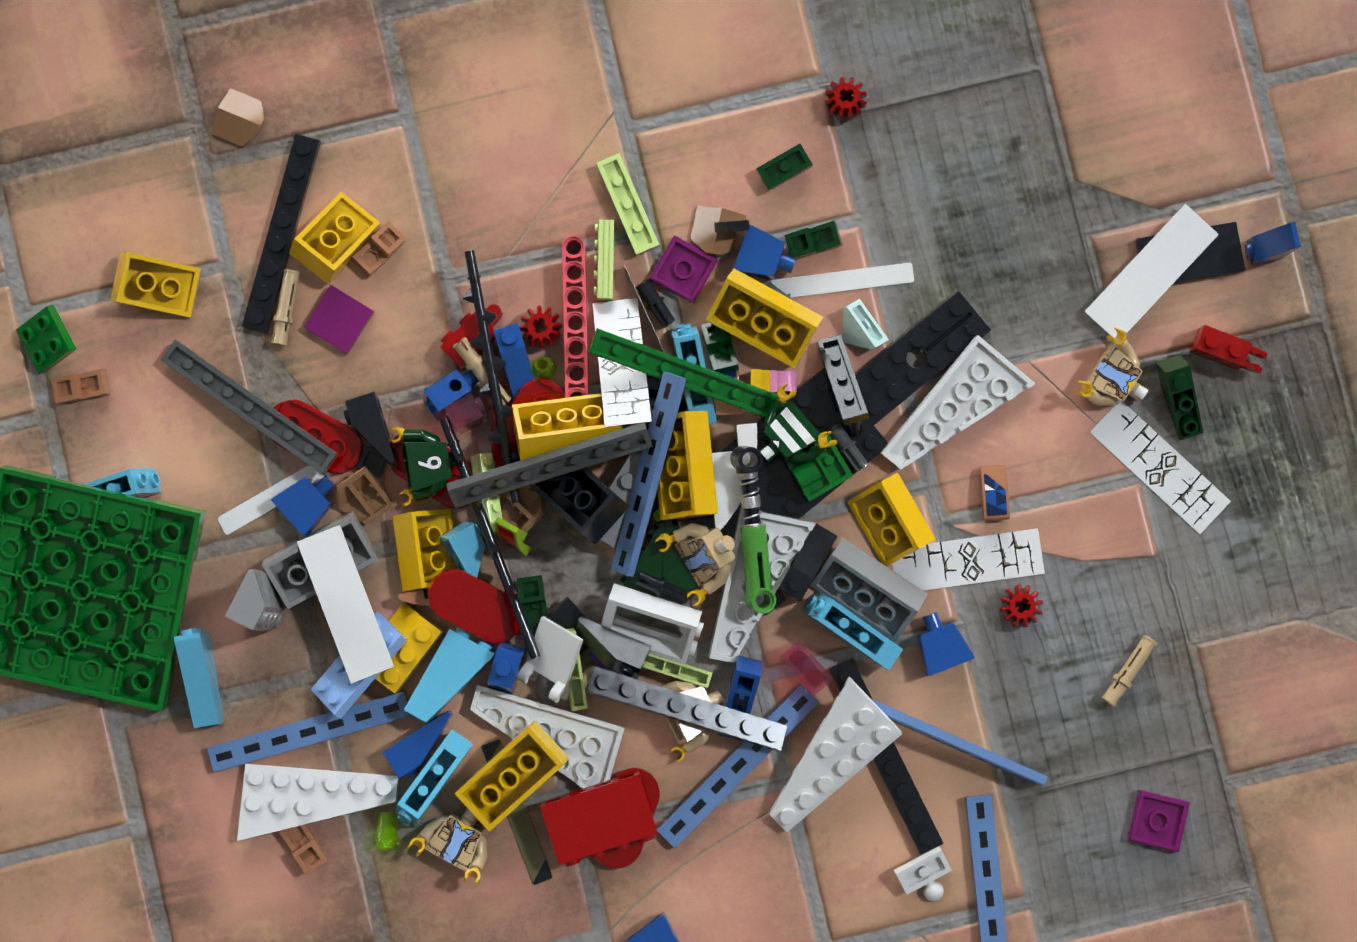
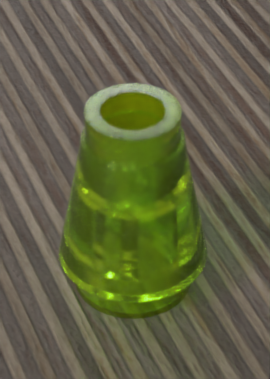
M542 355L533 361L532 372L536 378L551 379L556 374L557 364L552 357ZM540 362H547V367L545 369H540Z
M393 812L378 813L373 842L376 844V850L397 849L399 839Z

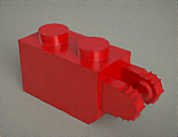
M491 304L485 309L497 315V318L489 325L491 342L495 340L493 327L503 317L500 306ZM476 312L466 314L459 322L461 326L455 332L449 331L441 340L443 344L440 348L463 371L466 369V363L453 346L464 337L471 344V341L479 335ZM473 347L478 355L483 352V350Z
M1207 325L1198 328L1189 351L1229 368L1237 370L1243 368L1261 374L1262 367L1246 361L1248 354L1259 359H1266L1268 355L1267 352L1253 347L1249 341Z

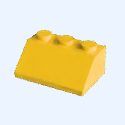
M898 473L847 501L878 558L885 566L891 565L935 540L933 533Z
M451 509L415 511L392 516L402 592L428 589L431 581L437 574L449 569H457L440 539V536L454 528Z
M406 602L401 604L389 622L408 640L393 656L392 662L394 667L380 672L375 678L394 694L400 692L444 634L442 629Z

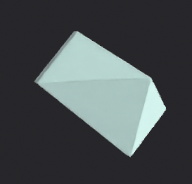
M860 299L843 309L842 339L844 343L874 350L889 340Z

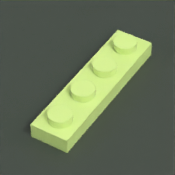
M620 153L597 162V167L636 256L659 247V242Z

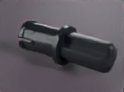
M650 279L643 281L636 287L647 303V309H651L662 327H668L675 321V318L663 302L665 298L660 297Z
M643 570L636 583V586L656 593V597L660 595L679 604H683L687 596V590L666 582V578L663 580Z

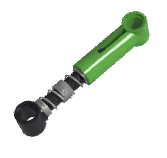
M741 445L732 451L730 461L736 469V473H738V479L741 480L739 486L742 488L740 499L741 509H744V518L742 520L745 521V524L740 526L746 583L744 602L749 609L766 614L774 609L776 596L772 591L766 524H762L763 522L760 521V514L762 513L759 510L761 499L757 493L760 489L756 483L759 479L758 471L763 463L762 453L755 447ZM748 452L750 454V462L745 466L742 460L744 454ZM759 594L764 596L761 605L756 603V598Z

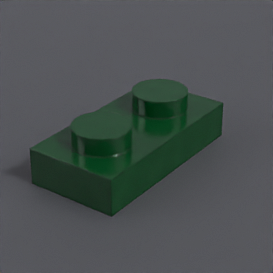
M800 143L759 166L756 170L768 191H771L813 167V164Z

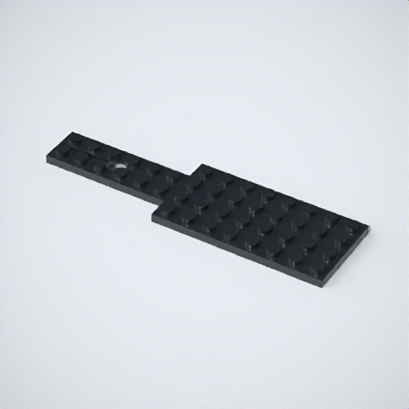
M959 291L855 375L869 419L862 420L863 431L858 436L850 435L847 425L843 424L825 368L798 388L796 395L787 401L788 403L792 401L820 434L841 423V426L851 440L856 441V447L867 463H869L888 444L874 425L958 358L976 335L982 338L991 329ZM912 349H920L926 355V362L920 368H913L907 363V353ZM765 417L757 422V449L759 451L769 444V441L764 436ZM737 439L721 452L733 451L738 447ZM841 453L842 458L844 459L851 473L854 475L856 471L850 465V463L845 458L843 453ZM780 454L769 463L763 458V463L758 471L759 479L756 481L757 487L760 489L757 492L761 499L759 510L800 519L841 484L808 502ZM741 503L721 530L723 536L727 535L734 539ZM714 514L688 519L691 523L706 526L708 529L715 528Z

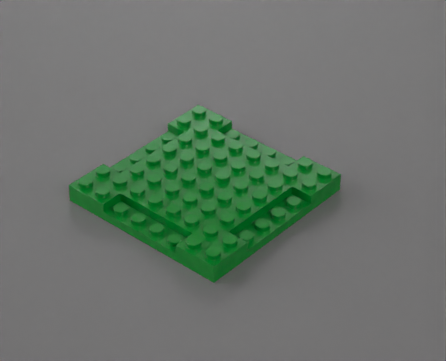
M5 465L0 467V675L158 712L165 710L168 704L176 664L174 637L179 636L193 562L197 559L206 511L157 499L153 501L57 479L56 476Z

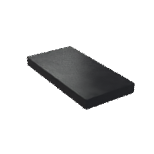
M1230 222L1210 226L1219 235L1173 284L1245 272L1237 223ZM1155 235L1135 240L1138 254Z

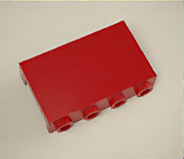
M639 771L543 801L540 804L558 864H565L566 867L580 863V858L590 856L591 859L603 856L605 850L615 848V851L625 849L630 846V842L639 840L640 843L654 839L655 834H658L657 825L655 824Z

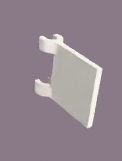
M543 616L540 619L534 637L541 656L531 660L530 655H528L527 661L519 671L517 679L526 684L529 679L536 681L538 673L555 683L548 698L557 703L560 698L567 700L569 696L568 684L583 639Z

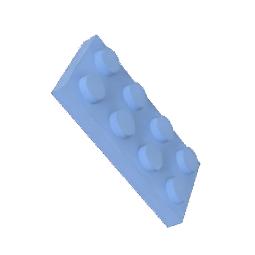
M377 611L374 615L392 659L408 639ZM339 655L311 690L335 716L341 719L379 673L351 684Z

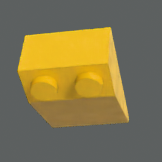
M340 192L294 239L289 254L329 285L378 228L380 222L344 193Z
M120 252L110 301L191 318L201 268L131 252Z

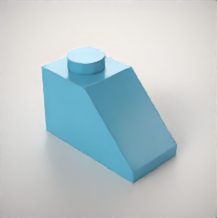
M464 521L440 536V539L456 568L477 577L485 548V543L482 540L483 533L477 524Z

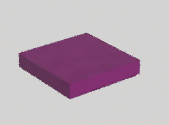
M674 235L649 279L694 304L716 266L718 259Z
M330 285L304 328L344 353L349 354L374 314V311Z
M1138 789L1127 840L1179 852L1190 802Z

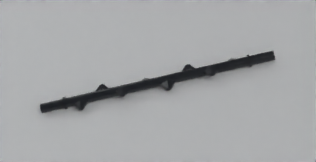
M471 250L464 252L469 275L467 278L470 280L471 288L462 296L463 300L474 303L479 335L471 341V346L483 350L488 383L480 389V393L492 399L497 429L488 436V439L491 442L500 444L505 466L520 461L519 453L511 450L506 420L513 414L512 407L506 406L502 402L497 372L506 365V362L503 359L494 357L489 325L497 318V315L485 310L480 283L481 275L478 272L475 251ZM519 488L509 491L511 504L520 503Z
M449 416L439 419L448 442L447 446L450 447L461 478L472 476L461 450L460 440L456 437ZM482 500L471 503L519 626L520 636L524 639L531 660L540 657V652L532 634L533 629H530Z

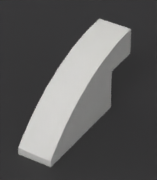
M757 423L736 425L738 446H750L757 449ZM732 451L712 453L718 514H714L715 527L720 531L728 523L741 503L740 495H742V488L739 486L741 480L738 479V473H736V469L730 461ZM748 452L744 454L742 460L745 466L750 462V454Z

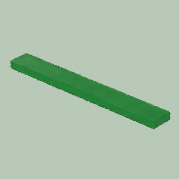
M600 328L596 329L588 350L590 354L662 379L663 371L673 373L686 379L684 387L686 389L765 418L769 408L778 396V394Z

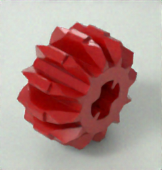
M840 77L839 84L832 81L830 84L832 90L828 89L825 92V95L829 97L825 100V105L832 106L829 111L831 115L836 111L839 112V120L843 118V114H847L848 120H852L853 112L859 116L862 113L860 107H866L867 102L863 100V98L867 97V91H860L863 86L861 82L854 86L853 77H850L848 83L845 82L844 77ZM842 95L845 97L850 95V102L848 100L841 101Z
M540 305L537 306V314L528 309L527 312L530 319L522 316L521 321L527 325L519 327L520 332H527L523 335V340L531 339L530 346L532 348L539 341L540 349H544V341L546 340L550 346H553L554 342L551 337H561L560 333L554 331L562 328V323H554L559 319V315L556 313L550 316L552 312L550 307L543 314ZM540 322H544L547 328L546 331L543 332L541 330V333H537L535 325L537 323L540 325Z
M1018 584L1014 587L1015 593L1011 589L1005 590L1010 598H1000L1001 602L1007 603V607H1000L999 611H1008V614L1003 618L1005 621H1009L1014 617L1012 621L1013 627H1017L1021 620V625L1025 628L1028 627L1027 618L1032 623L1037 622L1033 613L1042 615L1043 611L1036 609V605H1042L1043 600L1035 601L1034 598L1038 596L1039 592L1034 591L1029 595L1030 586L1026 585L1022 592L1021 586ZM1023 599L1025 601L1024 605L1027 604V609L1021 610L1019 613L1017 611L1019 607L1016 608L1015 605L1016 602H1021Z

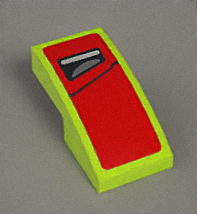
M497 517L495 523L500 540L510 548L527 556L532 548L523 543L528 533Z

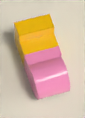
M751 369L750 371L751 385L777 394L778 388L788 383L785 393L789 394L794 389L797 392L796 371Z

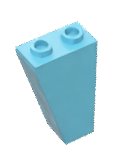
M691 324L676 326V330L671 331L676 356L706 368L697 327H691ZM684 388L688 411H708L709 424L717 423L712 398Z
M155 468L127 469L83 484L139 498L161 493V481Z
M817 591L815 595L812 594L805 602L806 608L803 613L881 667L890 670L903 651L901 647L832 598Z
M202 628L182 630L181 636L174 637L193 726L194 728L222 724L224 723L210 633L202 632Z
M459 628L456 631L449 629L405 706L404 711L428 724L493 661L495 654L491 652L493 647L480 640L476 644L469 640L471 635Z
M453 729L396 806L395 813L398 815L397 819L408 827L410 825L416 827L472 748L473 744Z

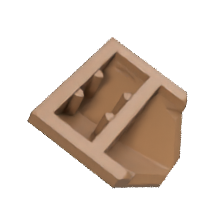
M230 88L217 108L211 135L240 147H245L250 140L259 134L264 123L263 102Z
M697 206L690 240L705 253L721 256L739 250L743 231L715 233L714 223L746 220V215L719 207Z
M365 466L336 485V504L345 515L354 511L358 520L365 525L394 506V503L378 479Z
M521 487L519 488L521 502L511 504L509 491L503 493L499 497L503 520L527 533L544 515L545 499L534 489Z

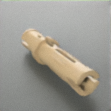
M284 269L278 309L273 317L275 324L271 344L287 347L290 325H293L292 311L300 272Z
M464 337L453 348L456 349L465 361L467 370H471L484 387L488 383L486 366L483 362L484 357L481 354L478 355L467 338ZM499 383L502 402L505 405V402H509L511 397Z
M1147 635L1142 636V639L1120 672L1112 677L1114 681L1101 697L1105 702L1116 707L1126 689L1132 687L1131 682L1144 665L1155 646H1157L1158 643Z

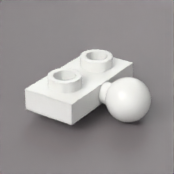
M939 846L894 870L906 895L924 886L923 894L925 898L933 902L940 900L944 894L943 886L934 880L952 871Z

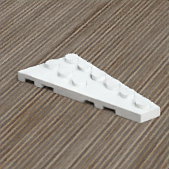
M976 335L888 442L881 454L897 468L903 469L937 445L944 443L959 431L966 429L1036 383L979 335Z
M741 507L733 539L735 546L732 552L735 555V560L730 563L731 570L727 582L723 585L708 653L710 659L731 663L736 661L737 656L750 637L749 634L756 622L763 615L749 609L744 602L746 583L740 526H743L745 521L742 520L744 518V509H741ZM762 512L760 514V521L763 522L762 524H766L772 591L775 594L790 569L798 551L800 552L806 537L813 530L816 523ZM763 594L757 596V605L762 604L764 600Z
M850 677L846 680L845 686L839 696L836 697L832 708L826 718L823 719L806 748L805 754L799 764L796 765L792 776L783 787L770 810V816L786 832L791 830L902 735V731Z
M477 685L470 707L471 711L504 732L511 739H514L535 720L569 757L567 762L558 770L560 773L582 788L610 780L625 727Z
M245 764L237 841L395 803L398 796L399 778L392 775Z

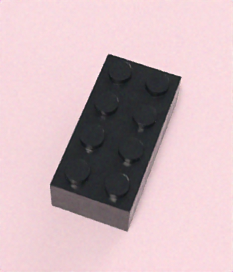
M587 467L530 485L574 528L595 545L630 507Z

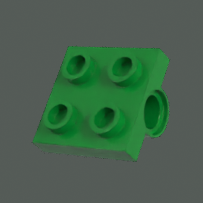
M54 305L46 306L16 329L38 374L46 373L76 350Z
M828 435V436H827V441H828V443H829L832 439H831V437ZM836 446L826 447V450L814 461L795 463L793 461L787 463L785 461L808 502L853 477Z

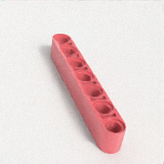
M569 236L562 244L565 398L572 397L577 393L589 395L586 249L583 240L578 236ZM573 243L581 246L580 252L576 255H571L567 252V248ZM573 268H577L582 272L577 280H571L568 277V272ZM578 293L582 296V301L578 305H572L568 302L570 295ZM579 318L582 320L583 325L579 330L569 328V323L572 319ZM575 343L583 346V352L577 356L569 352L571 345ZM579 368L584 371V376L581 380L574 381L570 378V373L573 369Z

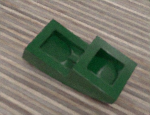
M836 221L813 228L807 227L784 235L790 257L794 259L843 246Z
M712 323L702 324L701 330L712 370L721 374L739 370L730 333Z
M542 575L517 578L519 600L530 629L540 622L541 617L548 615Z

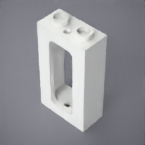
M614 584L607 601L601 625L651 645L650 654L685 665L688 655L694 656L698 642L693 639L694 636L700 637L704 623L699 622L702 611ZM619 606L685 627V634L677 635L620 617L617 614V608Z

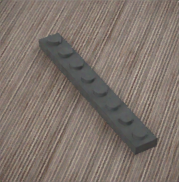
M174 340L162 357V362L319 473L325 475L339 455L181 342Z
M642 422L447 483V491L455 508L650 448L653 445L646 424Z

